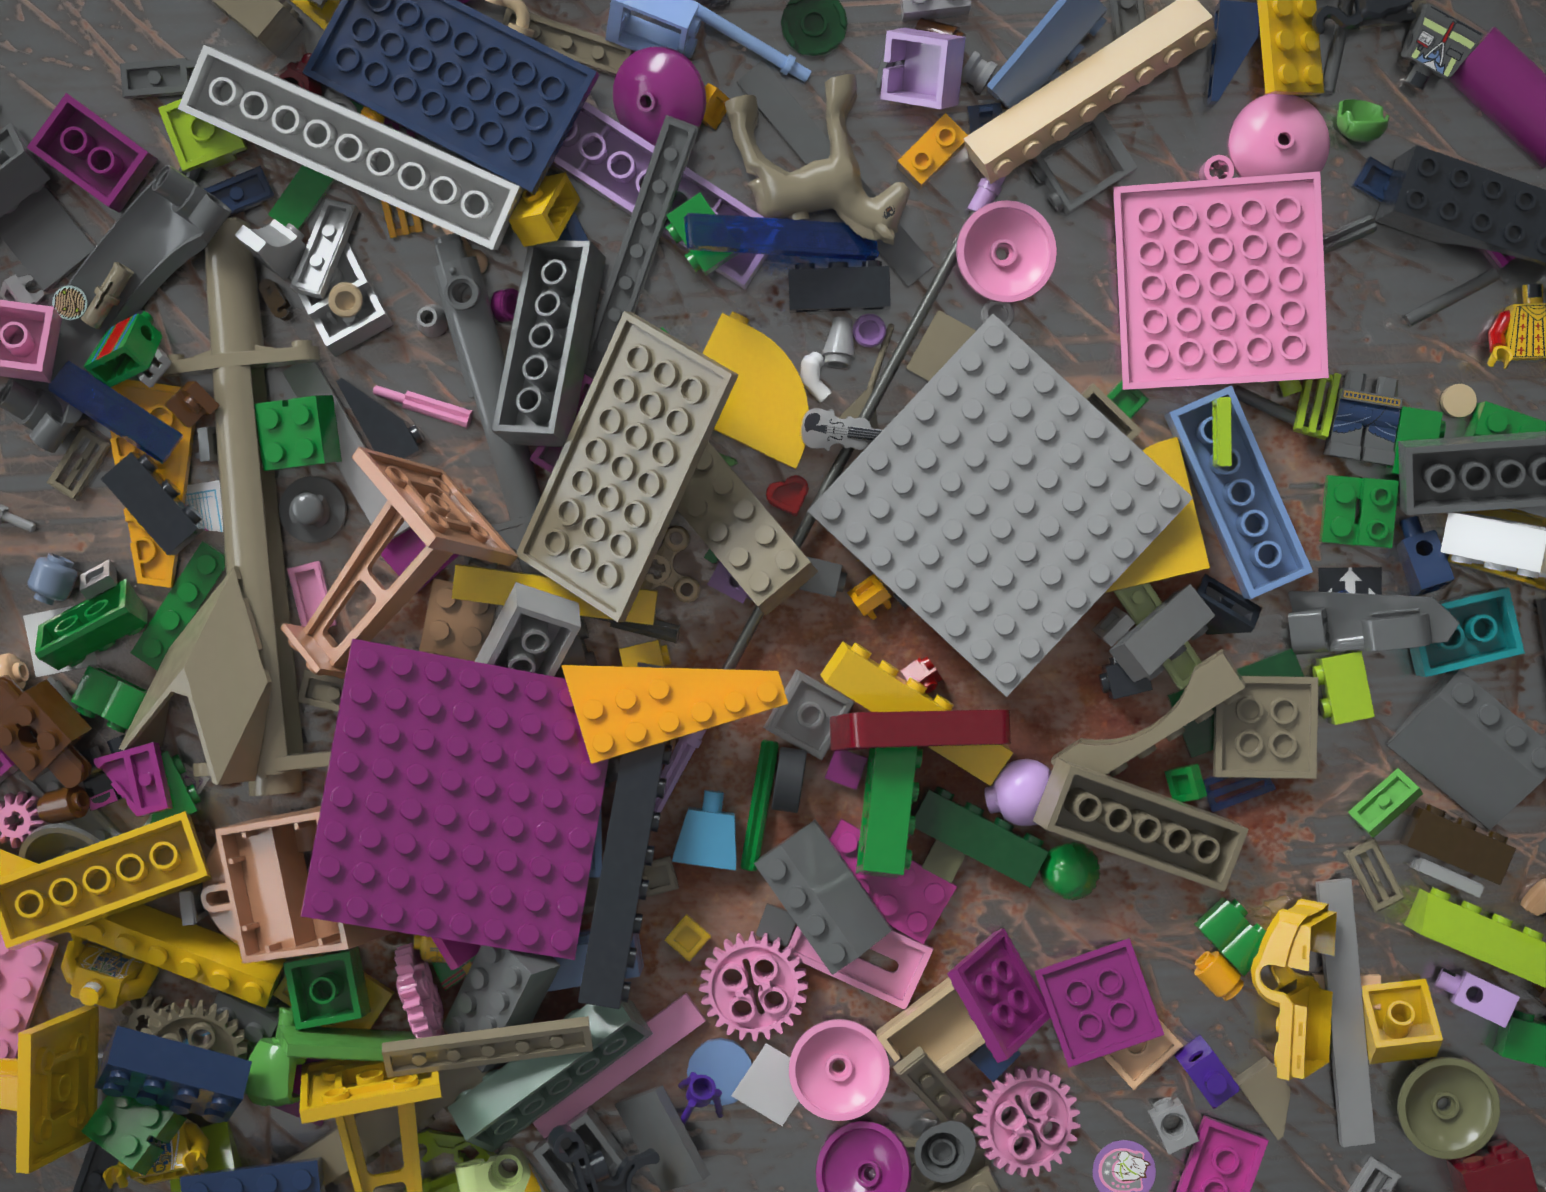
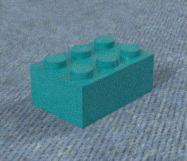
M1497 587L1439 601L1460 622L1459 626L1448 642L1431 643L1426 646L1409 648L1415 674L1421 677H1429L1525 654L1510 588Z

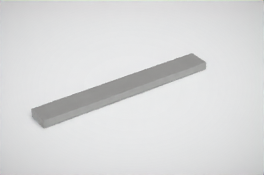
M1342 878L1315 882L1317 902L1329 904V911L1337 912L1335 956L1322 954L1325 990L1333 992L1330 1047L1339 1144L1342 1147L1374 1144L1375 1132L1352 880Z

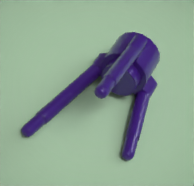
M691 1072L688 1078L678 1084L680 1089L688 1086L686 1091L688 1104L681 1116L684 1126L695 1107H705L711 1100L714 1102L717 1117H723L720 1099L722 1091L716 1089L712 1078L707 1075H697L695 1072Z

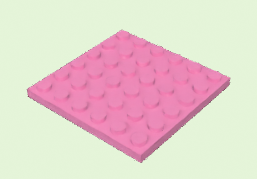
M1321 172L1113 187L1123 390L1329 378Z

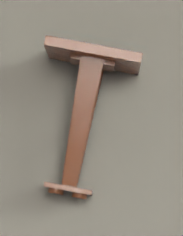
M358 447L352 455V459L386 497L387 502L307 625L304 627L284 623L280 628L288 637V644L294 650L300 652L307 661V668L314 674L344 679L352 639L370 642L453 553L506 566H511L517 559L518 555L442 469L363 447ZM406 521L426 546L386 590L373 575L372 567L400 526ZM364 582L375 595L376 603L346 638L338 644L328 632V629L360 583Z

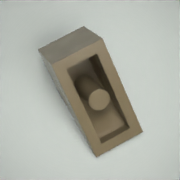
M1264 1056L1235 1077L1234 1080L1277 1140H1280L1284 1137L1291 1089L1285 1082V1079L1277 1078L1275 1063L1272 1064Z

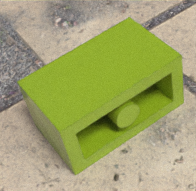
M1351 650L1315 658L1317 666L1312 667L1313 677H1318V686L1321 685L1323 699H1319V707L1323 719L1327 718L1328 723L1338 725L1375 717L1362 651Z

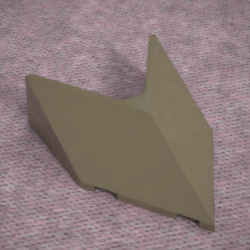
M234 566L169 647L119 749L124 751L152 742H157L159 747H162L170 698L174 693L187 696L212 783L216 785L256 781L272 686L269 670H264L259 651L263 650L251 607L248 598H243L238 581L242 579L239 566Z

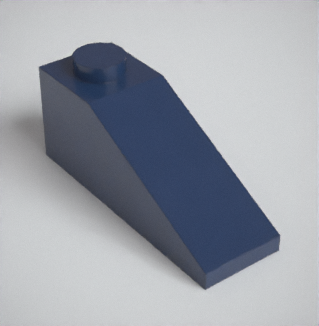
M1220 0L1215 6L1214 27L1216 38L1212 40L1206 107L1213 108L1219 101L1258 38V34H1260L1257 3Z

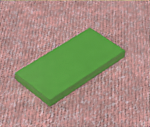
M278 1025L277 1038L287 1057L384 1062L382 1043L416 1038L412 1031L310 1027L296 1030L295 1026Z

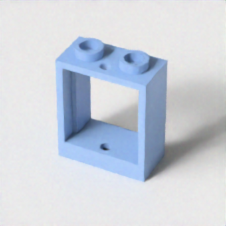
M611 0L605 40L633 51L653 46L668 47L691 58L698 41L695 37L702 19L697 17L700 3L693 0ZM631 10L681 29V34L631 15Z

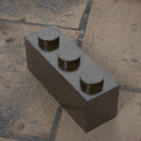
M1427 804L1425 809L1417 806L1414 807L1399 843L1501 886L1516 851L1515 847L1506 844L1508 837L1489 830L1487 836L1475 831L1477 824L1458 817L1455 823L1444 818L1446 811Z

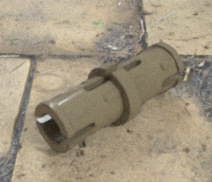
M114 262V266L103 284L96 287L94 290L96 295L81 317L83 322L95 329H101V325L112 307L119 304L121 301L119 296L134 274L130 268L119 262Z

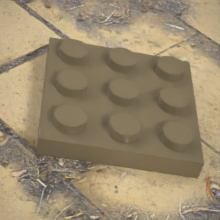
M1241 676L1245 681V688L1241 690L1243 696L1229 705H1225L1222 702L1214 707L1213 776L1317 779L1318 677Z

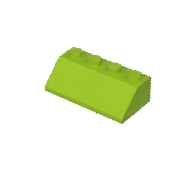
M1432 887L1430 892L1419 889L1404 924L1405 926L1420 935L1546 988V942L1542 941L1544 934L1526 926L1523 932L1511 927L1512 920L1496 913L1493 914L1492 919L1481 915V907L1463 900L1461 906L1449 901L1451 894Z

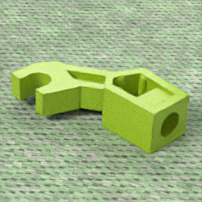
M431 1128L418 1132V1144H424L427 1147V1153L421 1159L425 1163L442 1153L454 1154V1161L458 1164L469 1161L471 1159L465 1153H461V1150L469 1145L479 1152L473 1160L484 1159L487 1162L490 1156L497 1155L495 1152H490L467 1142L463 1134L431 1130Z

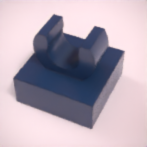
M1001 102L967 106L969 134L1001 115Z

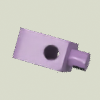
M1442 968L1435 983L1436 987L1451 993L1449 1000L1452 1003L1506 1028L1520 998L1513 991L1464 969L1458 975ZM1473 986L1478 991L1476 996L1470 998L1466 996V993Z

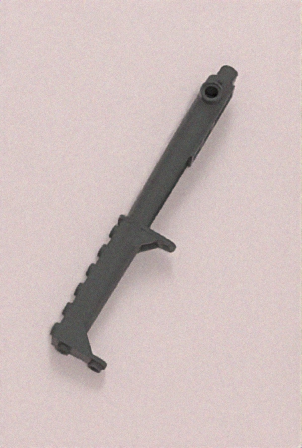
M456 233L448 234L434 239V248L439 265L432 267L467 392L469 398L475 399L511 519L507 522L492 525V527L517 552L542 495L533 461L530 460L529 446L508 444L492 432L505 357L477 256L467 257L461 236ZM470 286L472 296L467 302L463 303L461 299L462 291ZM518 558L522 573L544 575ZM580 619L581 628L561 665L598 666L594 652H588L585 639L589 638V633L585 620ZM560 665L554 677L565 679L562 666Z

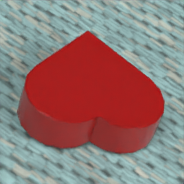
M790 476L785 482L778 481L770 484L766 491V498L772 506L797 517L808 493V483L801 476Z

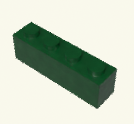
M937 786L935 791L927 787L913 814L915 816L916 829L1029 888L1031 887L1048 854V851L1042 847L1044 843L1042 839L1028 832L1022 837L1012 831L1014 828L1013 824L999 817L992 821L982 816L985 810L967 801L965 806L953 801L955 794L940 786Z

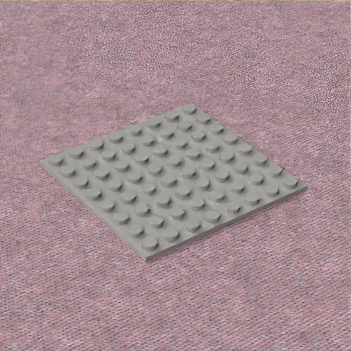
M992 314L807 512L1007 697L1193 497L998 317Z

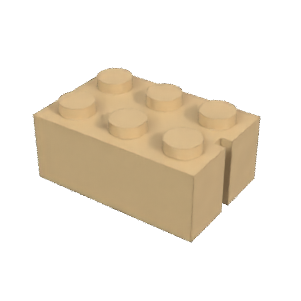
M949 977L876 1030L877 1039L894 1062H900L920 1046L943 1072H946L985 1043L976 1024L970 1018L968 1010L959 994L953 988Z

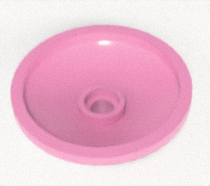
M1268 94L1250 102L1237 115L1229 133L1228 149L1234 169L1240 177L1321 172L1329 155L1330 138L1322 115L1308 101L1295 95ZM1280 134L1288 137V145H1281L1279 143L1278 136Z
M1004 200L981 207L967 219L958 236L956 256L958 267L964 280L976 293L992 301L1010 303L1034 295L1046 284L1055 267L1057 248L1050 225L1038 211L1024 203ZM998 248L1005 250L1006 258L1004 260H1000L997 257L996 251Z
M844 1019L821 1022L811 1027L799 1038L791 1053L789 1078L793 1092L799 1102L818 1117L832 1121H846L858 1118L878 1104L888 1086L890 1066L886 1050L877 1039V1036L860 1023ZM837 1060L845 1063V1068L841 1071H837L832 1067L833 1063Z

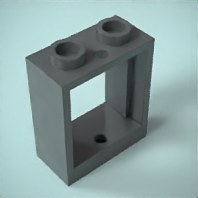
M1103 112L1099 113L1092 121L1086 122L1070 132L1063 140L1056 141L1041 151L1037 157L1030 159L1033 163L1030 166L1032 174L1039 183L1045 182L1051 191L1048 194L1050 202L1058 212L1063 210L1066 216L1125 179L1138 168ZM1092 131L1117 172L1070 201L1045 160Z

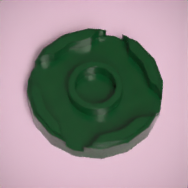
M790 0L783 11L781 19L783 38L789 48L800 56L813 59L825 57L837 50L845 39L848 26L846 11L839 0Z

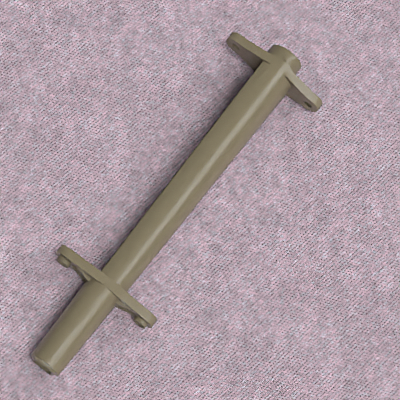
M235 217L227 218L209 244L204 248L210 350L190 358H184V354L167 355L171 360V365L161 377L170 378L212 374L214 400L220 405L215 410L226 576L234 566H239L242 577L238 581L243 598H248L263 650L259 651L264 670H269L272 679L256 781H248L249 796H267L304 791L302 771L328 766L331 751L304 753L299 703L297 702L298 690L293 648L288 644V637L280 629L284 623H291L275 470L263 471L254 404L268 402L265 368L320 361V351L318 346H312V340L292 341V347L287 348L264 346L255 258L235 236L243 225L251 229V224ZM207 762L192 763L194 777L210 776Z

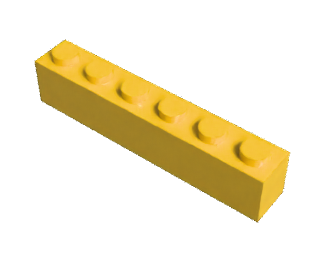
M842 641L820 674L826 684L871 712L952 711L954 707L951 702L938 694L934 699L924 693L927 688L917 680L910 677L908 681H905L897 676L899 670L885 660L878 664L869 657L872 653L856 642L851 647ZM1006 744L929 747L990 786L1013 754Z

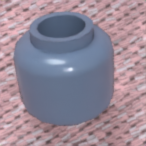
M48 553L47 557L38 558L27 581L28 587L36 592L34 599L48 605H53L55 600H67L78 578V573L73 568L74 562L53 553Z

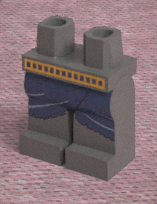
M1349 371L1346 373L1342 388L1338 389L1329 436L1325 441L1323 455L1392 466L1395 459V452L1393 451L1403 401V398L1397 397L1398 379L1378 377L1374 394L1364 392L1367 374Z

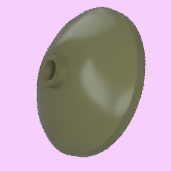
M1441 1057L1427 1061L1411 1072L1401 1087L1397 1111L1403 1132L1418 1149L1436 1158L1458 1159L1475 1153L1490 1140L1499 1122L1500 1100L1493 1082L1479 1067L1460 1058ZM1447 1098V1106L1445 1108H1438L1439 1100Z

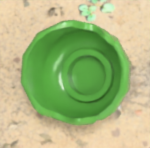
M1356 99L1340 101L1337 112V126L1339 131L1348 139L1365 143L1379 139L1387 130L1389 115L1386 114L1385 119L1383 118L1382 106Z

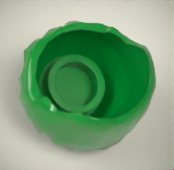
M1075 842L1055 846L1050 849L1040 868L1041 879L1045 887L1061 898L1072 901L1090 895L1092 890L1097 887L1096 882L1100 879L1101 873L1099 871L1098 857L1084 844Z

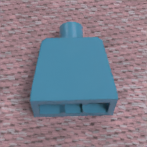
M704 790L702 808H688L672 862L736 870L735 813L722 811L724 792Z

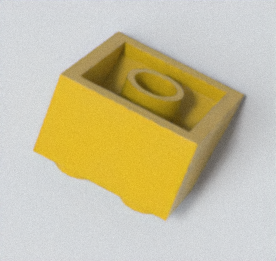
M1427 979L1361 986L1367 1055L1370 1064L1437 1056L1443 1038ZM1381 1004V1009L1372 1008L1374 1005Z

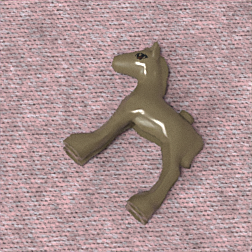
M854 74L832 77L825 82L826 123L830 140L829 158L812 161L790 173L766 159L756 144L754 129L759 118L757 97L755 95H742L725 101L733 139L742 154L746 172L756 177L747 186L755 196L756 208L761 216L770 220L789 218L790 224H801L810 220L809 213L834 209L846 225H849L862 238L874 241L881 239L884 243L894 245L895 233L898 232V224L909 199L910 189L903 182H895L875 198L868 197L863 189L859 164L850 145L846 129V118L857 99V81Z

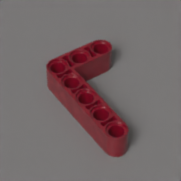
M1010 710L859 712L830 717L831 751L887 747L1011 744Z

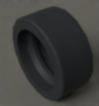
M787 747L780 748L772 810L798 813L807 757L806 750Z

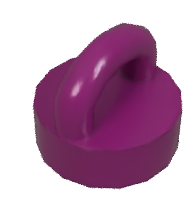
M514 288L497 290L492 295V312L499 322H513L519 294Z

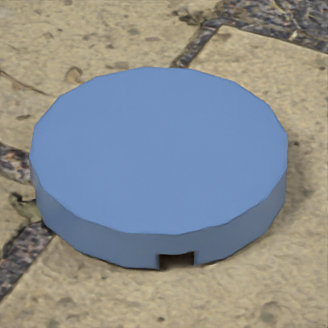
M725 1038L710 1039L701 1044L691 1055L687 1077H689L691 1072H695L697 1075L709 1076L714 1080L716 1089L722 1091L720 1097L722 1106L733 1104L738 1100L731 1095L751 1067L752 1060L747 1051L734 1040Z

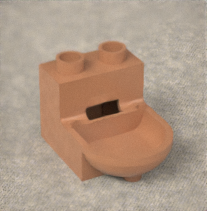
M321 806L255 818L215 829L217 841L206 859L212 879L202 882L201 902L217 928L228 939L239 945L242 964L346 950L395 933V931L301 917L308 878L303 852L313 850Z

